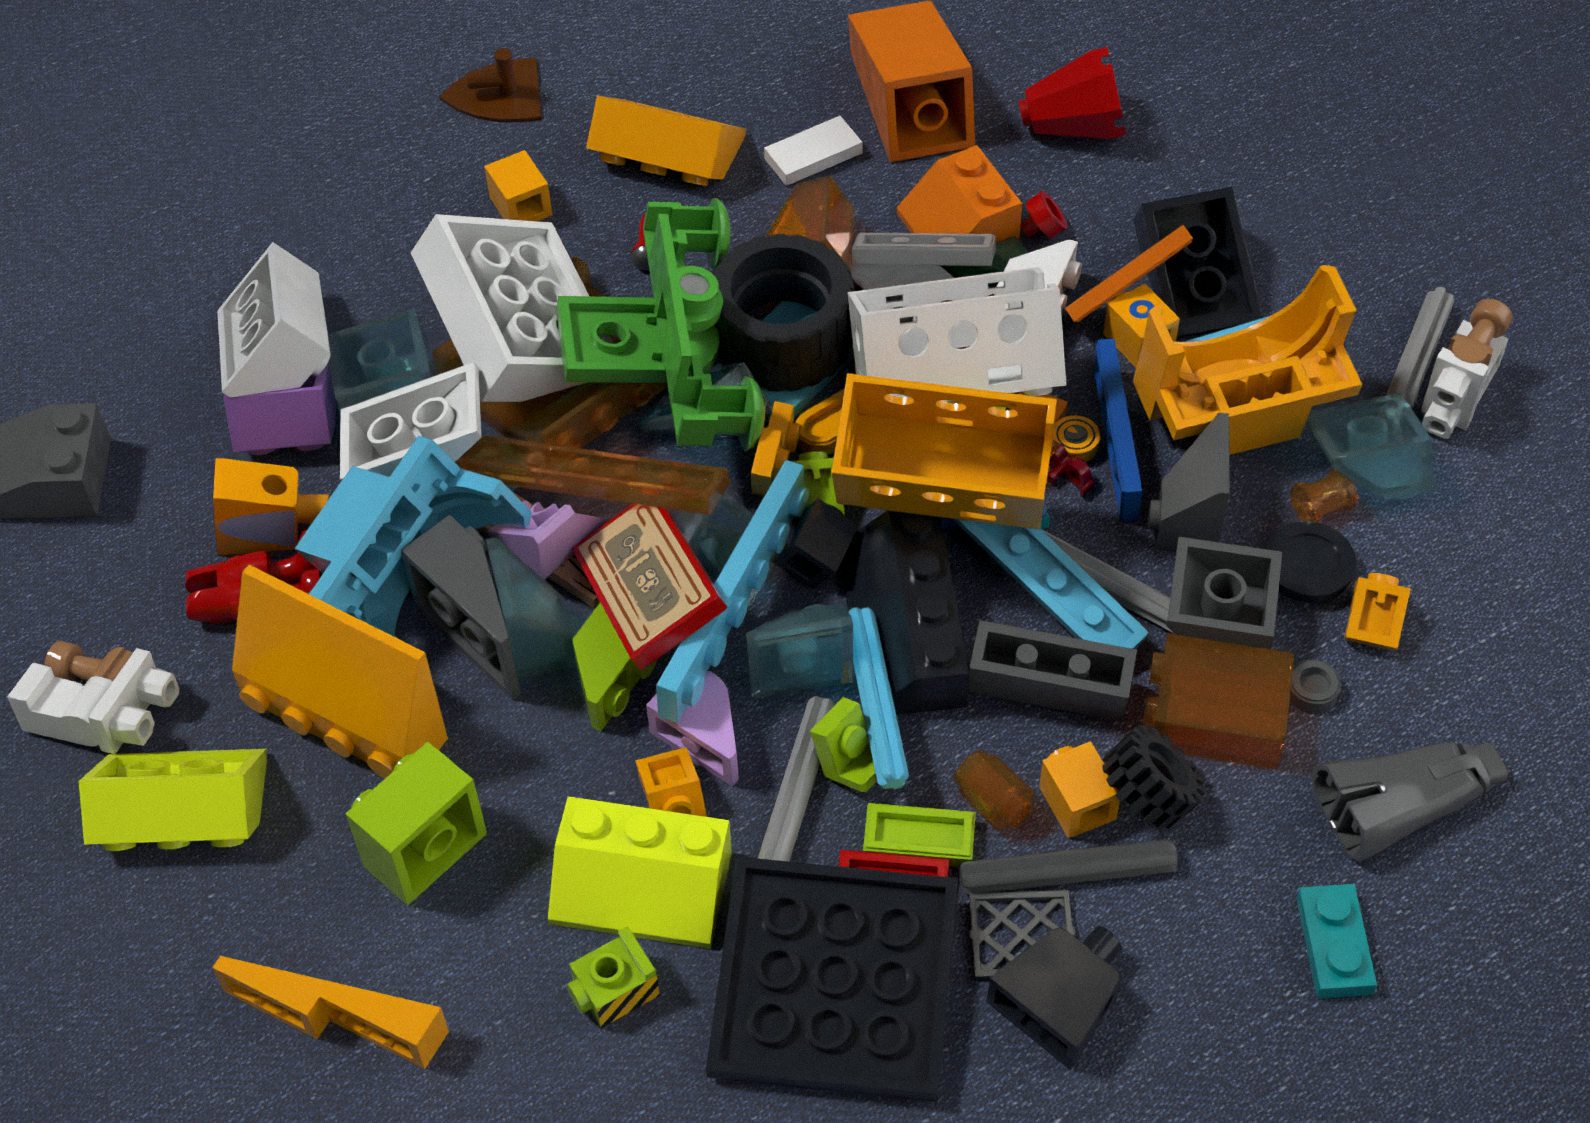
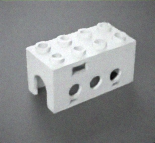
M1039 267L848 292L855 371L857 375L1004 393L1023 391V394L1028 396L1046 395L1052 392V387L1066 385L1060 289L1055 283L1047 284V289H1045L1044 272ZM1002 281L1004 283V286L988 288V283ZM902 295V300L886 302V297ZM913 317V321L900 323V318ZM890 394L896 397L908 398V396L901 394ZM941 400L946 403L956 404V401Z

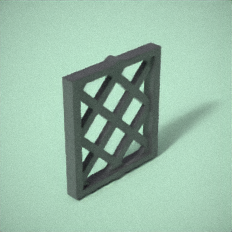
M1069 890L969 893L971 921L969 940L972 943L975 980H990L998 971L995 970L996 967L1003 960L1009 963L1015 958L1011 952L1022 941L1029 947L1035 944L1036 941L1029 934L1040 923L1050 931L1058 928L1055 923L1047 918V915L1057 905L1064 909L1065 925L1062 928L1075 937V929L1072 927ZM1050 901L1041 911L1029 903ZM1011 902L1002 912L990 904ZM1019 906L1034 917L1023 929L1008 919ZM980 907L995 918L984 930L977 926L976 911ZM1001 924L1016 935L1004 948L990 937ZM983 942L998 954L987 966L980 962L979 946Z

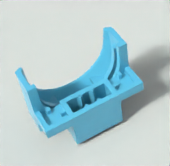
M418 435L390 477L352 466L294 549L322 573V576L309 595L395 637L399 611L411 588L401 549L448 515L452 516L464 528L471 526L474 529H478L483 526L497 524L527 528L532 512L501 480L461 469L432 439Z

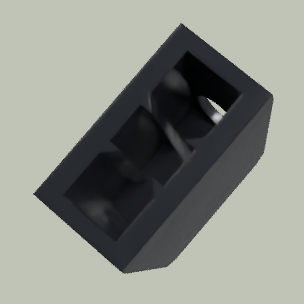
M1097 926L1083 942H1080L1064 928H1055L990 978L986 1002L1071 1070L1076 1065L1116 998L1122 977L1109 963L1122 950V945L1111 931L1102 926Z

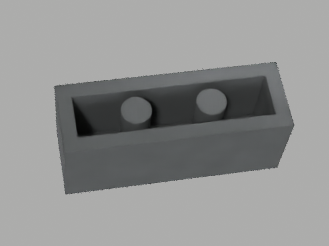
M979 620L969 668L968 692L1123 722L1137 650Z

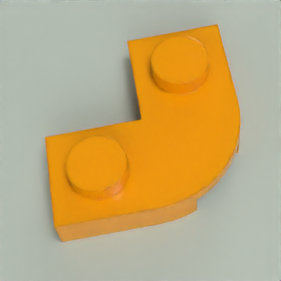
M774 401L768 428L763 427L751 470L752 494L765 496L785 460L789 461L790 452L795 453L801 424L794 423V405Z

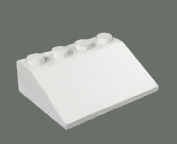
M436 214L411 251V255L463 364L467 365L475 362L479 369L481 402H522L587 383L565 382L556 312L558 296H589L553 224L551 222ZM610 335L599 337L604 342L614 344Z

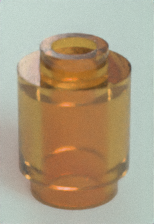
M984 750L976 751L964 760L954 775V782L959 786V794L995 829H1002L1006 826L1011 829L1017 827L1029 816L1033 809V804L1030 803L1034 793L1033 789L997 755L989 756Z

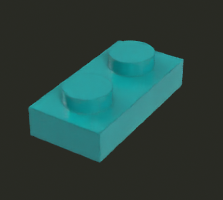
M1355 884L1299 887L1296 900L1317 999L1373 995L1377 982Z

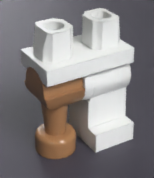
M1490 298L1480 300L1470 315V322L1463 320L1455 336L1451 338L1449 348L1442 347L1436 358L1421 412L1426 413L1421 425L1425 431L1448 439L1455 426L1463 430L1468 428L1478 402L1500 366L1509 339L1503 335L1513 321V314L1509 307L1501 301Z
M59 640L48 650L44 665L32 663L7 698L22 731L85 746L99 745L101 751L116 754L123 742L145 745L153 733L155 724L151 712L146 710L150 704L170 707L179 695V687L174 674L156 668L150 651L136 648L134 652L125 650L124 647H115L107 653L104 659L84 656L83 650L79 645ZM77 678H81L83 680H86L87 683L84 686H82L81 683H77L74 681Z

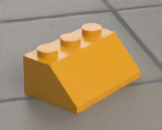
M597 95L586 148L599 151V160L625 166L626 158L641 162V171L666 176L668 168L683 172L682 181L707 186L709 179H724L745 138L747 129L625 99Z

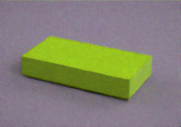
M868 803L863 852L949 859V867L960 868L962 863L972 861L976 812Z

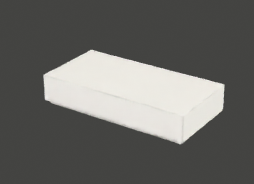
M841 116L764 147V159L786 186L863 153V142Z

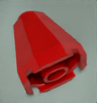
M1108 47L1085 53L1025 89L1027 99L1018 101L1023 126L1032 125L1034 134L1102 139L1126 135L1125 126L1115 127L1114 120L1123 118L1112 63L1102 65L1101 58L1109 56Z

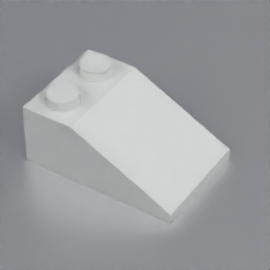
M475 362L341 409L340 480H343L352 466L390 477L418 435L432 439L454 462L457 461L481 438L479 369Z

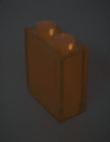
M1167 633L1164 653L1153 652L1149 683L1159 684L1157 697L1147 695L1143 725L1148 728L1157 729L1160 738L1167 735L1172 739L1171 745L1175 749L1180 746L1186 755L1278 769L1286 740L1294 653Z

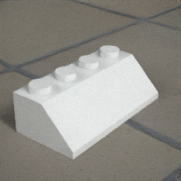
M272 242L217 311L222 393L230 398L300 388L310 375L315 377L323 371L331 356L319 273Z

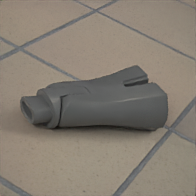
M1451 742L1424 746L1385 756L1319 763L1313 767L1311 778L1313 794L1347 856L1351 860L1362 862L1423 826L1453 813L1487 794L1491 789V785L1507 780L1508 772L1491 743L1472 747L1467 742L1458 744Z

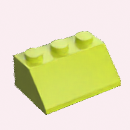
M267 749L108 754L79 780L84 845L103 844V849L106 851H122L135 847L136 843L157 842V847L160 849L186 847L190 844V841L211 840V845L214 847H232L244 843V839H248L260 824L267 766Z
M568 796L555 842L548 923L618 935V931L628 926L635 938L711 949L732 855L729 820Z

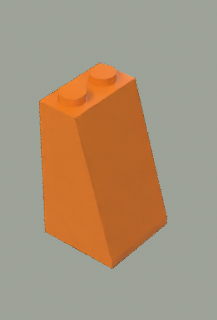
M932 1L849 14L851 56L889 161L895 162L975 146L972 66Z

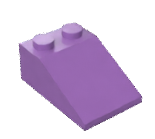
M328 338L331 356L326 367L319 375L315 377L310 375L300 388L231 398L224 395L223 399L233 452L248 451L252 455H264L275 451L276 448L296 447L301 451H311L319 449L325 444H331L336 424L338 355L336 338Z

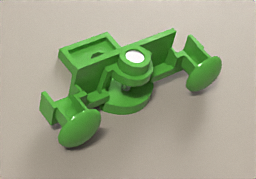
M717 198L711 200L709 207L681 206V202H648L643 224V234L654 298L558 296L556 312L565 382L667 383L677 446H712L715 434H739L743 450L746 452L750 451L758 444L765 423V405L761 389L756 381L750 377H744L741 386L712 385L711 375L707 373L713 367L718 351L719 333L714 324L720 317L723 297L719 290L718 280L710 271L699 266H685L684 263L686 252L707 253L711 269L719 265V260L729 251L731 240V226L727 209ZM602 335H612L620 339L621 342L611 344L604 342L599 337Z

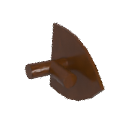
M507 48L498 49L494 53L496 63L467 72L466 76L454 82L439 96L441 101L456 111L477 119L494 122L541 120L537 59L534 57L513 60L512 52Z

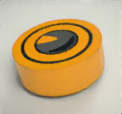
M1071 415L1061 418L1054 424L1052 440L1062 444L1071 458L1080 457L1085 462H1088L1098 452L1100 431L1092 420L1083 416Z

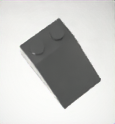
M97 403L46 405L0 424V519L98 515L111 437Z
M448 515L401 549L416 609L514 700L521 695L508 632L493 583V575L485 556L487 546L474 528L471 526L464 528L452 516Z

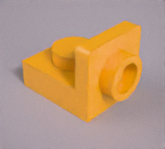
M1369 573L1367 579L1358 577L1352 591L1353 599L1344 640L1396 651L1399 645L1411 588L1398 586L1399 579L1386 574Z
M687 747L635 760L639 779L650 809L707 817L700 780Z

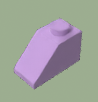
M707 671L704 676L705 683L699 701L694 707L687 706L678 724L658 717L656 694L646 704L650 733L674 749L687 747L692 761L730 786H733L739 780L737 751L728 688L724 682L714 673Z

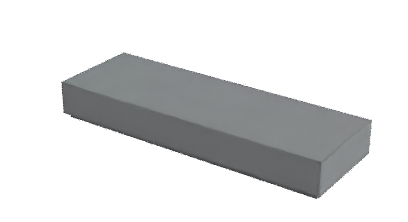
M859 233L852 247V264L992 266L996 251V235Z

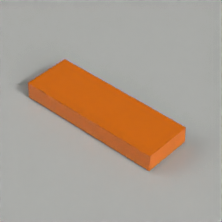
M1184 225L1178 227L1065 307L1066 311L1074 322L1081 321L1192 242L1191 239H1193Z

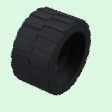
M774 234L772 236L752 238L751 241L746 243L742 242L719 260V265L714 268L712 274L718 280L719 290L723 297V305L720 317L714 326L718 329L719 333L718 361L722 367L727 368L730 375L742 381L744 377H750L756 381L760 388L768 389V391H795L821 383L823 379L831 377L836 373L839 366L845 363L849 356V349L852 348L853 344L848 292H854V286L848 265L842 261V257L836 251L830 250L826 247V244L818 240L808 239L806 236ZM778 301L800 303L817 311V313L804 320L788 324L767 323L747 315L748 312L758 306Z

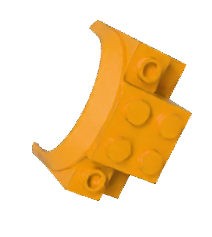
M1327 265L1319 266L1302 293L1277 313L1245 329L1217 338L1194 342L1173 341L1161 316L1163 306L1162 304H1157L1148 313L1143 345L1133 378V384L1149 421L1164 418L1173 440L1200 435L1218 413H1229V455L1300 438L1312 406L1359 394L1362 382L1343 345L1357 310L1336 267Z

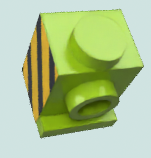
M628 926L618 931L619 937L569 964L573 980L566 984L569 995L581 1014L590 1010L600 1028L660 996L656 970ZM616 972L612 977L606 978Z

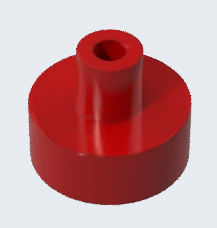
M1040 191L1026 201L1030 216L1021 222L1020 227L1029 238L1041 230L1047 237L1053 239L1068 228L1061 209L1045 191Z

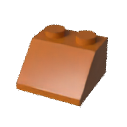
M978 145L937 160L897 206V215L910 233L996 235V250L1019 241L1022 202ZM939 265V266L942 267L944 270H948V269L953 268V267H955V266H957V265Z

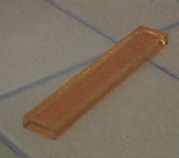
M481 435V438L455 461L461 469L499 479L508 486L708 515L712 514L730 484L728 469L485 435Z

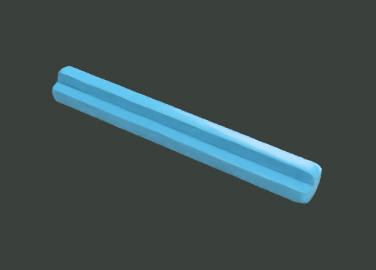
M855 607L849 610V616L845 619L877 783L883 789H899L905 785L909 773L876 617L873 610L868 607L863 609Z

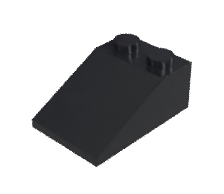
M1233 187L1141 204L1133 219L1141 254L1182 225L1185 226L1193 238L1190 244L1147 273L1153 292L1180 318L1177 338L1224 330L1263 318Z

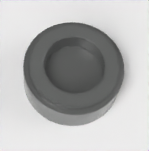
M1301 661L1289 672L1285 688L1286 695L1291 704L1297 709L1313 714L1322 713L1335 705L1341 689V679L1337 671L1323 661Z

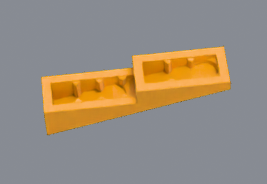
M220 956L212 967L225 993L315 1039L319 1038L329 1021L425 1069L449 1033L442 1008L224 956Z

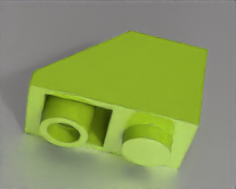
M600 602L573 637L572 642L592 728L601 732L612 716L618 717L624 711L630 698V691L640 678L645 679L651 674L657 660L640 671L630 659Z

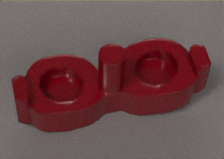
M1052 440L1049 467L1054 469L1048 473L1047 480L1053 483L1064 473L1072 484L1080 490V495L1083 498L1094 486L1089 466L1080 457L1071 458L1062 444Z

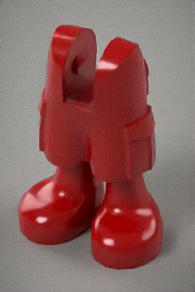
M308 529L304 530V531L301 533V536H300L299 541L301 540V538L304 536V534L306 533V531H307ZM265 550L242 556L237 555L229 558L228 561L201 566L185 573V589L190 593L185 600L186 615L189 620L210 622L211 624L231 622L232 620L237 621L242 572L248 565L287 584H293L291 586L307 594L314 588L322 573L299 552L290 558L273 562L270 554L266 553Z

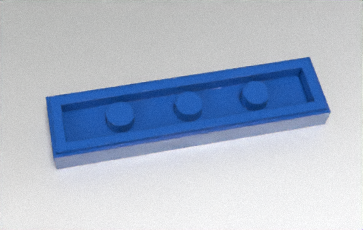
M1115 338L1100 339L1095 344L1093 372L1118 515L1122 522L1139 521L1142 486Z

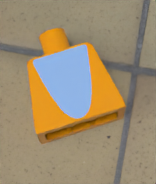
M216 458L213 504L217 555L248 554L263 550L266 552L293 550L298 544L299 524H312L329 500V494H299L298 470L294 467Z

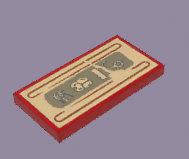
M654 489L572 547L630 659L640 671L728 608L663 500Z

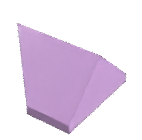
M523 501L532 512L527 528L497 524L487 532L498 545L543 582L553 571L574 555L572 547L611 519L578 514L574 512L570 505L566 504L559 509L553 503L548 508L543 509L539 502H536L531 507L528 501Z

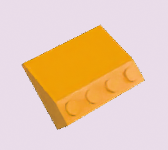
M251 565L245 568L242 572L232 671L240 689L239 696L248 707L258 713H264L266 710L273 713L298 734L306 735L309 732L321 738L331 750L340 756L349 757L353 755L367 762L368 766L383 778H386L393 772L400 759L407 754L415 753L426 742L431 743L440 750L448 736L424 651Z

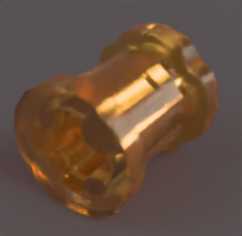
M1340 467L1329 470L1327 477L1313 483L1299 482L1294 484L1290 490L1293 509L1301 521L1319 523L1321 516L1338 509L1342 511L1352 510L1358 501L1357 490L1353 480Z

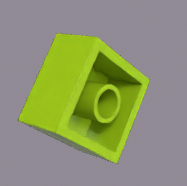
M426 742L415 753L407 754L400 759L389 776L374 789H368L360 794L352 804L351 809L345 813L364 868L407 906L487 834L474 780L429 742Z

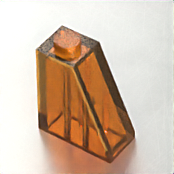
M830 175L798 183L795 185L766 236L774 234L801 235L814 241L818 240L826 244V247L830 250L836 251L850 269L855 208Z

